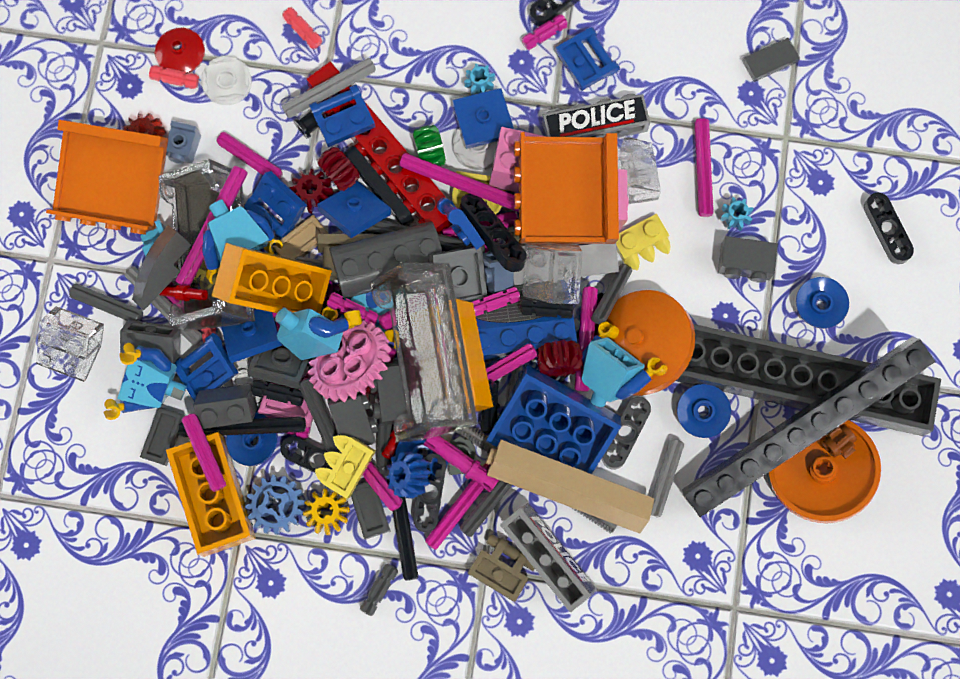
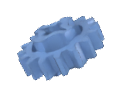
M272 475L271 482H268L264 477L261 478L262 486L259 487L254 484L252 487L256 491L255 494H247L252 503L245 505V508L253 512L248 516V519H257L254 527L259 529L264 525L263 532L269 534L271 529H273L276 535H280L281 528L286 532H290L289 525L291 523L299 525L296 519L297 515L304 516L303 512L299 510L300 506L306 505L304 500H299V497L304 494L303 491H295L297 483L294 481L288 485V478L286 476H283L278 481L277 476ZM275 487L284 488V489L288 490L289 492H288V493L285 492V493H283V494H279V493H276V491L274 490V488H275ZM264 494V500L262 504L258 506L259 500L261 496ZM272 497L282 502L278 505L280 514L273 508H270L273 506ZM293 504L292 512L287 516L288 508ZM273 516L278 523H270L263 518Z

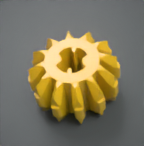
M323 488L321 498L316 492H313L312 496L316 501L313 503L310 500H306L305 504L311 507V510L303 511L305 517H312L306 522L307 526L311 527L316 524L314 532L317 534L324 527L327 536L331 535V526L337 532H340L341 527L337 523L339 521L345 524L348 523V519L341 516L350 512L349 507H341L347 502V499L341 497L337 500L339 494L335 491L329 497L327 488ZM329 505L332 506L330 510L333 511V514L321 518L324 516L321 513V509H327Z

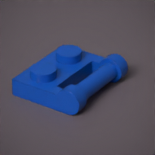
M593 27L555 47V52L581 91L606 77L616 74L620 70L618 63L610 58L596 37L597 32ZM583 43H589L604 67H598Z
M357 84L349 87L350 90L318 104L317 102L309 104L328 148L375 128L373 118ZM351 100H354L356 105L327 118L322 116V113Z
M272 171L264 173L253 195L245 202V205L256 204L265 208L261 204L263 200L284 220V223L281 224L269 212L273 220L275 236L280 240L293 230L307 206Z
M441 198L437 202V209L442 214L447 215V219L454 224L451 227L452 230L466 246L471 244L477 250L485 244L465 214L449 198Z
M215 333L206 337V342L185 358H179L175 362L177 367L176 373L182 383L187 386V391L194 402L199 391L220 388L239 373L234 364L230 362L226 351L222 347L220 337ZM211 351L214 356L191 373L189 371L190 366Z

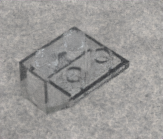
M625 137L622 147L618 148V169L627 170L628 204L658 200L661 194V187L652 143L632 137Z
M525 243L527 258L524 266L522 295L553 304H579L582 250L580 246L573 244Z
M56 306L39 322L36 364L84 382L102 346L104 324Z

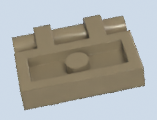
M491 534L486 543L495 548L493 553L490 555L481 550L468 575L511 601L516 602L529 579L520 573L521 569L525 566L534 571L535 568L520 550L508 544L509 541L503 537L500 539ZM502 553L516 561L513 568L499 560Z

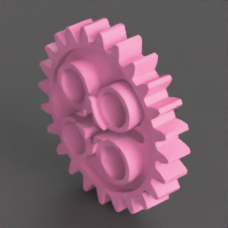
M363 320L361 325L343 332L338 352L319 356L309 361V364L313 367L308 371L312 376L309 381L314 385L313 388L325 399L331 398L336 402L340 398L343 402H346L349 395L355 400L357 392L360 391L365 395V388L367 386L374 388L373 381L375 379L382 380V376L379 374L380 371L388 370L384 362L391 360L387 354L392 351L388 345L390 341L379 327H376L372 322L368 325Z

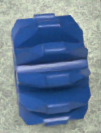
M404 451L392 457V464L386 466L389 470V475L385 478L390 480L388 488L394 490V495L413 499L425 493V486L431 484L428 480V475L432 472L427 470L429 462L423 459V455Z

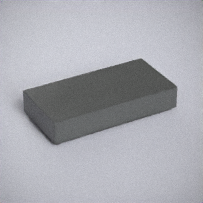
M788 37L744 57L742 62L755 82L799 62L800 57Z
M162 407L158 408L140 458L167 466L169 459L166 450L175 446L179 436V424L185 415Z
M367 481L357 484L351 498L364 540L391 532L380 497Z

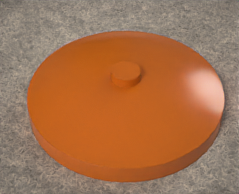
M655 290L635 291L622 296L616 301L606 320L611 324V327L615 325L619 329L618 336L612 339V341L644 364V371L648 369V361L655 357L660 359V362L654 367L655 370H658L662 365L667 366V372L664 375L657 376L654 374L651 376L652 380L633 395H649L667 388L683 374L693 355L695 330L690 315L673 297ZM597 323L595 326L594 337L595 335L599 336L600 334L598 331L599 325Z
M847 420L840 425L847 426L857 439L853 443L855 451L846 459L842 455H838L836 458L832 457L823 447L821 442L825 438L822 437L768 472L770 484L776 497L790 512L798 517L816 523L841 522L860 513L873 499L881 478L880 456L869 435L852 421Z

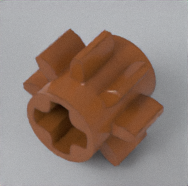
M845 425L838 426L823 436L825 439L821 443L825 450L834 458L842 455L846 459L855 451L853 443L857 439L853 432Z

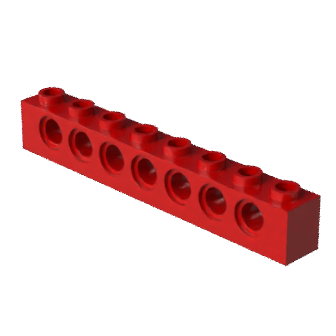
M331 61L306 79L309 86L308 90L340 73ZM351 85L337 93L341 94L343 92L350 90L349 87H351ZM351 100L324 113L329 117L356 105L354 100ZM365 102L375 123V128L370 129L371 131L367 135L359 134L352 137L351 139L355 143L354 146L364 157L368 158L374 170L384 177L387 181L386 184L391 190L400 196L403 200L402 203L410 213L415 214L419 219L417 223L422 224L432 221L437 233L441 234L443 229L449 228L452 225L447 219V215L442 214L437 209V202L441 198H446L445 195L429 177L403 167L398 173L390 172L393 166H400L402 155L409 153ZM379 147L387 149L382 154L374 153L375 149ZM412 184L419 187L415 192L405 190L407 186ZM427 203L435 206L431 211H424L421 208Z

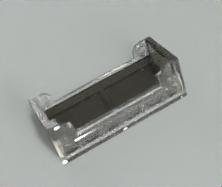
M206 159L159 176V194L163 200L172 205L173 229L191 244L188 250L176 261V267L181 270L211 211L209 206L216 202L232 168L211 159ZM242 186L229 211L240 206L244 208ZM203 260L190 287L207 290L208 298L206 300L190 299L189 301H179V303H173L169 310L170 327L185 331L239 325L247 321H255L254 308L231 304L212 296L218 273L212 276L213 284H211L206 277L208 269L206 268L205 260Z
M401 263L370 283L375 304L382 309H390L407 414H402L396 418L394 432L396 442L420 441L477 425L478 422L450 264Z

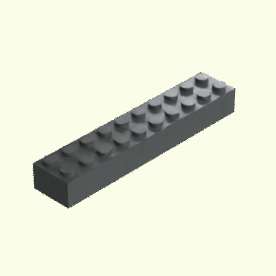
M693 324L695 330L693 355L687 368L676 381L690 385L707 384L715 386L726 393L804 409L872 363ZM917 374L849 420L925 436L933 432L941 378Z

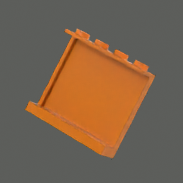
M58 120L57 130L63 131L53 209H46V213L54 214L55 220L71 222V218L80 219V224L96 226V222L106 223L105 228L121 230V226L130 227V232L146 235L147 230L156 229L155 221H157L168 138Z
M521 132L519 139L514 140V157H518L519 167H514V183H519V193L514 194V209H519V219H515L514 234L519 236V243L615 244L619 240L617 133H606L605 137L525 136V132Z

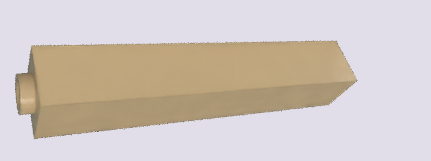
M500 440L496 449L491 448L486 463L490 467L487 476L639 534L650 521L655 498Z

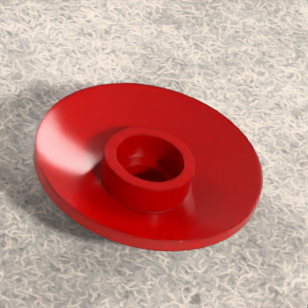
M174 28L165 32L158 39L155 46V58L160 67L183 71L186 74L197 69L205 56L203 40L195 31L188 28ZM182 45L179 50H174L176 46Z

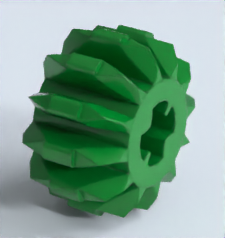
M426 125L415 129L413 139L418 158L438 166L445 165L446 157L439 129L435 125Z

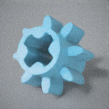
M475 64V68L472 71L466 70V77L468 79L464 81V86L466 88L471 87V95L494 90L492 82L495 81V73L489 74L488 65L482 67Z
M732 197L730 206L723 204L721 208L725 214L721 216L720 221H726L728 230L731 227H737L741 231L744 226L743 222L750 225L753 220L747 216L754 209L753 207L748 208L746 199L736 201ZM735 211L740 213L738 217L733 215Z

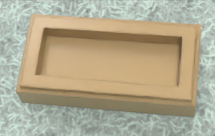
M312 215L279 240L283 244L282 249L278 248L275 244L272 247L279 256L296 260L298 256L304 257L318 246V234L329 233Z

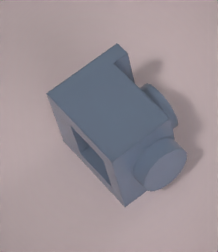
M171 120L166 155L174 163L184 164V162L193 164L201 134L196 126Z
M491 252L483 253L488 292L494 294L514 287V272L504 269Z

